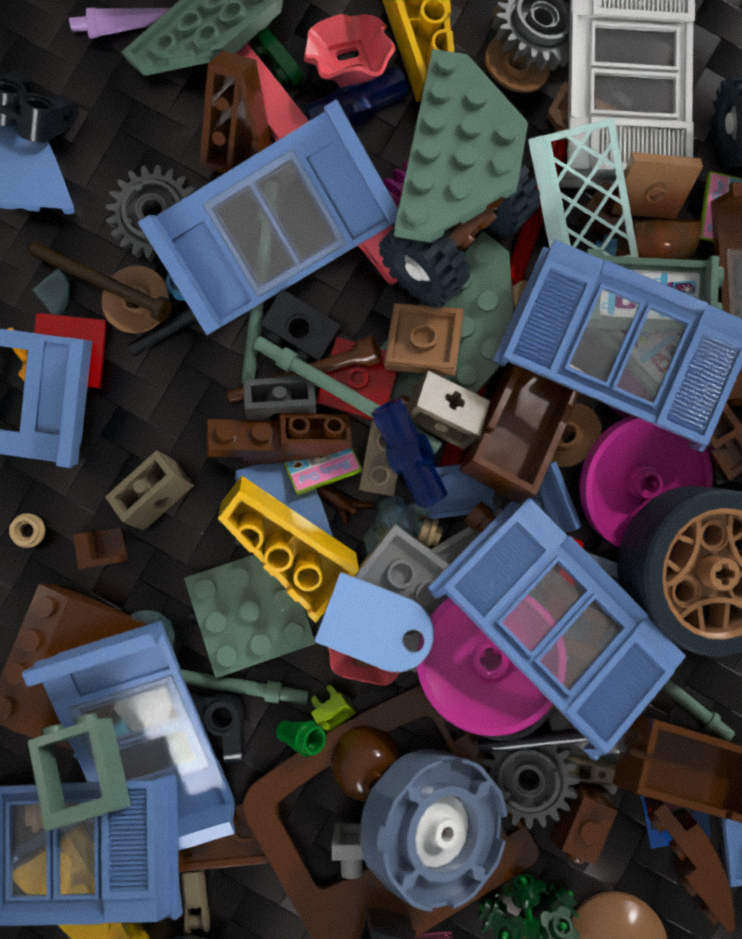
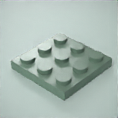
M255 555L184 578L215 678L316 644L304 607L298 601L295 602L286 592L287 589L275 576L272 577L263 568V563Z

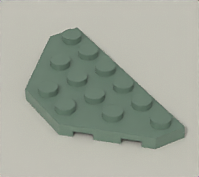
M179 0L122 51V54L144 76L209 63L221 51L235 54L243 49L250 39L259 31L265 29L281 13L283 0Z
M432 49L396 218L394 237L431 243L442 237L444 231L458 222L461 224L467 222L485 211L490 203L500 197L505 199L517 190L528 122L468 54Z
M484 231L464 252L466 257L463 261L468 262L470 267L468 270L470 273L468 282L443 306L464 309L456 376H443L449 381L465 389L473 390L476 393H479L502 367L492 361L513 316L509 251ZM419 303V304H418V305H423V306H430L429 303H427L426 305H424V304H422V303ZM387 339V341L380 347V349H382V350H386V349H387L388 339ZM399 371L388 408L395 407L401 394L410 397L414 385L421 379L424 373Z

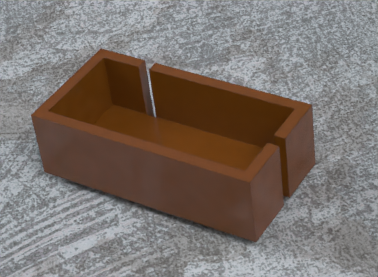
M508 362L491 399L481 436L470 445L459 471L519 504L529 497L536 496L580 392ZM571 364L569 365V367L585 373L584 371L576 368L575 366Z
M639 715L624 734L622 745L628 746L626 753L620 752L612 784L639 795L742 823V746Z

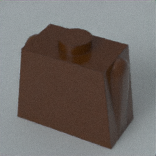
M579 782L578 784L571 785L577 791V798L566 797L571 805V809L569 812L563 809L560 810V820L555 822L549 840L560 850L564 851L569 860L577 864L587 861L596 865L618 810L608 790L594 783Z

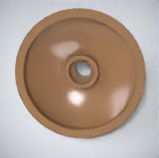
M610 891L591 896L575 908L580 917L577 919L573 914L570 917L573 927L579 933V939H667L664 926L654 910L643 900L624 892Z

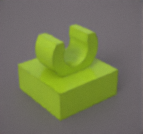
M331 685L326 687L330 693V699L324 704L315 695L311 698L312 704L316 708L311 714L316 723L327 732L357 713L352 703Z

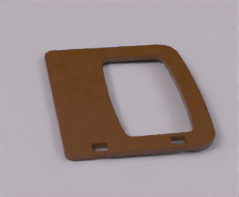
M421 684L365 710L325 733L326 742L320 753L310 757L301 756L298 752L294 753L252 783L244 797L243 811L246 821L312 939H360L367 907L408 915L412 929L416 930L417 937L532 866L538 858L537 845L521 818L516 828L507 834L501 826L500 839L506 841L498 867L479 892L471 900L453 909L446 905L433 908V912L418 909L388 891L368 867L362 869L363 875L360 878H343L327 886H320L314 881L277 815L276 805L297 787L330 766L331 758L334 759V754L339 748L338 742L351 731L370 727L371 731L385 734V732L388 733L420 717L429 716L434 720L452 754L475 762L482 766L484 770L490 769L482 763L486 755L484 753L480 754L478 741L473 733L461 729L463 734L454 740L452 739L444 725L447 720L432 706ZM509 812L508 814H509L510 818L512 819L513 814H512L511 812Z

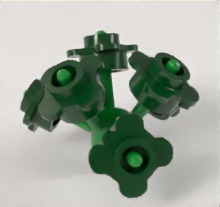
M519 874L515 876L510 885H506L503 888L506 897H512V902L516 907L524 909L525 919L520 916H514L512 919L505 916L507 904L498 900L500 893L495 892L492 900L485 898L483 903L479 905L478 918L482 920L480 931L485 933L487 928L493 930L494 939H579V933L573 927L570 920L572 914L577 919L580 917L574 909L577 901L573 898L572 891H567L563 886L557 891L552 884H549L548 887L551 889V893L545 900L552 908L549 911L542 912L539 920L533 918L531 908L539 904L541 899L540 892L546 890V884L542 880H534L531 875Z

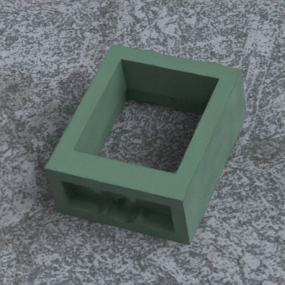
M97 713L83 715L74 719V726L65 729L64 724L50 726L41 730L42 736L28 740L45 832L131 806L112 718H97ZM89 733L102 797L66 809L53 745Z

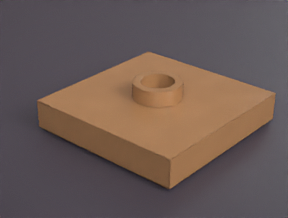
M632 152L624 170L631 215L676 219L703 168L701 158ZM617 186L614 195L620 199ZM612 199L609 204L611 214H623L621 204Z
M394 303L384 361L385 370L424 374L429 370L439 375L456 376L464 309L450 307L433 308L423 305Z

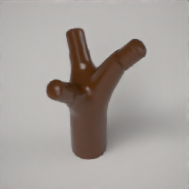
M329 485L322 486L318 490L319 496L336 507L344 524L349 522L347 511L355 514L357 509L372 508L371 502H360L350 499Z

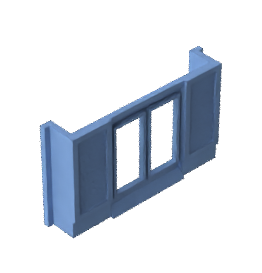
M0 329V346L28 350L20 432L0 429V454L57 462L56 466L73 468V465L78 464L79 449L82 442L92 341Z

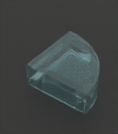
M58 268L32 289L53 315L62 314L68 304L70 294L68 280L62 270Z

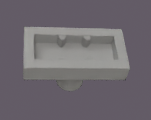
M361 822L334 824L332 860H341V876L346 879H356L363 875L362 860H364L360 840Z

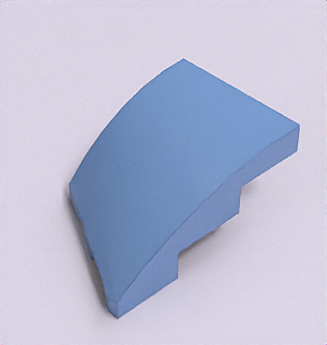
M0 125V208H22L27 211L40 212V207L62 209L64 214H73L74 207L49 142L36 143L28 141L16 133L15 127Z
M283 463L256 464L235 471L236 482L241 476L245 477L332 536L317 489L296 495Z

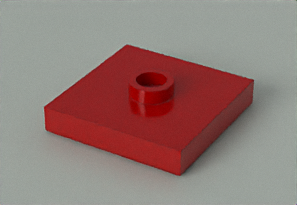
M36 313L34 333L92 341L87 388L101 389L108 322L99 319Z
M336 337L331 356L352 350L353 345L358 344V342ZM380 349L382 356L380 363L368 367L365 364L358 365V363H354L325 374L388 410L399 371L385 370L386 350ZM320 387L316 400L318 405L377 421Z

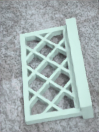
M614 117L528 139L537 187L540 192V202L549 248H551L554 240L571 246L568 234L570 233L577 238L572 247L576 248L579 242L582 241L593 249H603L604 256H612L604 251L614 234L618 233L628 240L630 254L620 257H639ZM607 127L610 143L602 155L584 145L592 131ZM586 133L581 142L572 137ZM566 138L578 146L567 164L553 156L552 141ZM581 148L599 159L587 178L570 167ZM610 149L612 151L613 162L605 158ZM602 162L615 169L616 180L608 191L591 181ZM555 163L564 168L559 177H557ZM566 171L585 181L573 200L560 192L559 182ZM588 184L605 194L594 213L577 203V200ZM617 185L620 199L612 194ZM609 197L621 204L623 214L615 226L597 216ZM562 198L570 203L565 213ZM573 206L591 216L580 234L567 227L566 217ZM594 219L612 229L600 248L583 237ZM623 221L625 224L626 234L618 229Z

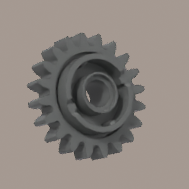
M563 0L498 1L492 13L494 20L491 28L498 30L494 37L495 40L506 41L502 48L503 52L513 50L515 53L512 60L517 61L520 57H523L526 68L532 62H535L539 71H542L546 64L552 71H555L558 64L563 67L569 62L570 2L565 3Z
M144 165L141 167L140 177H137L130 170L128 171L131 180L129 183L120 179L117 180L122 191L109 192L116 203L106 205V209L114 215L106 219V222L110 227L115 228L111 235L116 240H121L120 246L125 251L132 248V254L136 258L141 257L145 251L146 258L149 262H153L156 252L139 226L138 221L147 217L149 211L153 208H161L162 212L194 193L195 189L194 187H187L188 181L185 176H181L176 180L177 174L172 168L164 175L160 165H156L154 173L150 174Z
M558 745L491 752L495 757L484 756L482 763L490 768L485 769V771L501 790L507 814L509 812L513 814L512 825L516 826L520 818L523 817L526 820L527 828L531 829L533 819L537 818L544 828L547 822L546 815H550L558 822L560 820L558 808L570 811L571 805L565 797L577 798V791L569 785L578 784L579 776L569 773L577 768L575 760H565L570 754L569 747L558 750ZM531 769L538 774L539 780L534 784H527L521 779L520 773L523 770Z

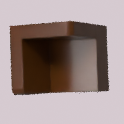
M606 181L601 185L607 191L612 186ZM598 190L586 206V209L594 213L605 194ZM609 197L597 216L615 226L622 214H611L609 204L612 199ZM582 212L578 219L587 224L591 216ZM594 219L590 226L602 236L605 234L609 235L612 230ZM624 221L622 222V224H621L620 227L618 228L619 230H621V228H622V226H623V224H624Z
M123 528L73 535L78 569L129 561Z

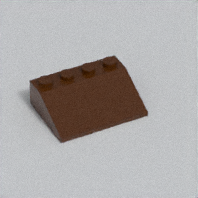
M38 584L0 677V725L14 732L37 738L42 736V729L61 724L43 683L27 687L22 672L32 668L36 661L146 626L147 623L63 585ZM116 702L88 710L86 713H97V718H109ZM69 740L55 744L73 750Z

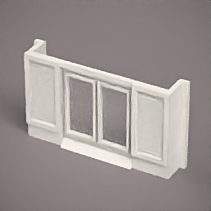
M570 0L568 129L614 117L623 171L632 152L693 158V22L695 21V0ZM607 127L592 131L584 145L602 155L610 143ZM586 133L572 137L581 142ZM568 140L567 162L578 147L570 140ZM581 148L570 167L587 178L599 159ZM610 149L605 158L613 162L612 151ZM602 162L591 181L599 186L604 181L612 185L616 180L615 169ZM566 171L559 182V187L581 188L585 181ZM588 184L585 189H596V188H594L593 186H591V185Z

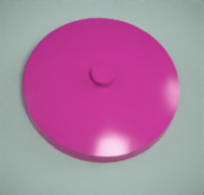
M635 416L618 421L603 432L595 441L582 467L580 500L589 524L600 537L620 548L627 527L637 512L654 497L670 489L685 486L712 488L713 470L707 448L702 453L689 448L690 440Z
M528 595L502 621L529 651L556 624L546 609ZM450 598L443 601L430 615L434 627V641L426 658L417 665V671L426 697L438 713L447 721L474 734L503 736L516 733L533 725L552 707L553 704ZM422 634L419 638L417 651L421 650L424 646ZM561 636L540 662L563 684L566 673V651Z

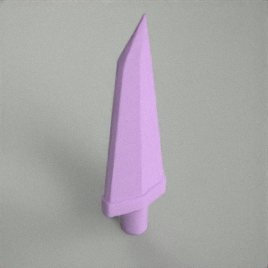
M86 8V16L69 18L70 28L72 32L88 31L89 38H98V36L151 26L170 8Z

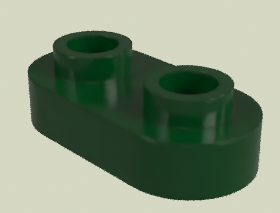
M267 28L259 31L252 38L253 41L250 43V47L261 61L266 59L273 67L271 71L282 86L288 84L291 88H294L304 80L303 73L295 60Z

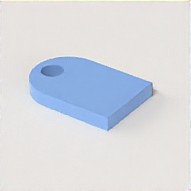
M340 572L314 642L383 670L403 672L416 667L426 658L433 645L434 627L428 612L418 602ZM417 630L423 635L424 646L421 650L411 651L405 646L404 636L407 631Z

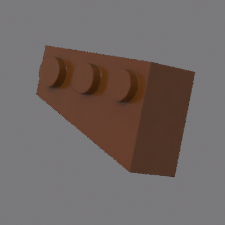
M221 51L208 63L199 167L225 174L272 145L256 60ZM271 176L259 184L266 185Z

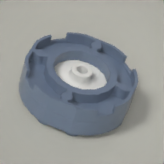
M437 749L417 750L404 755L396 760L369 792L364 806L360 827V840L367 867L388 891L418 909L433 912V908L448 905L454 909L465 904L475 897L498 867L506 841L500 839L501 816L506 817L507 810L502 792L484 768L470 760Z

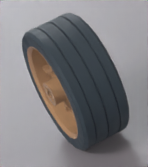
M685 486L670 489L654 497L637 512L627 527L619 548L617 574L619 586L649 615L647 617L676 646L702 656L723 657L742 652V492L711 487ZM707 528V536L704 539L703 533L704 530ZM736 540L739 541V544L741 546V549L739 551L735 546ZM676 543L675 548H674V550H673V553H672L671 556H670L672 547H673L674 544ZM680 583V590L675 595V589L677 585ZM710 604L709 615L704 619L702 606Z

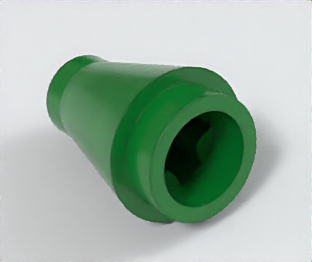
M284 720L278 725L276 730L277 738L280 741L285 742L304 757L317 755L325 746V731L315 721L291 722Z

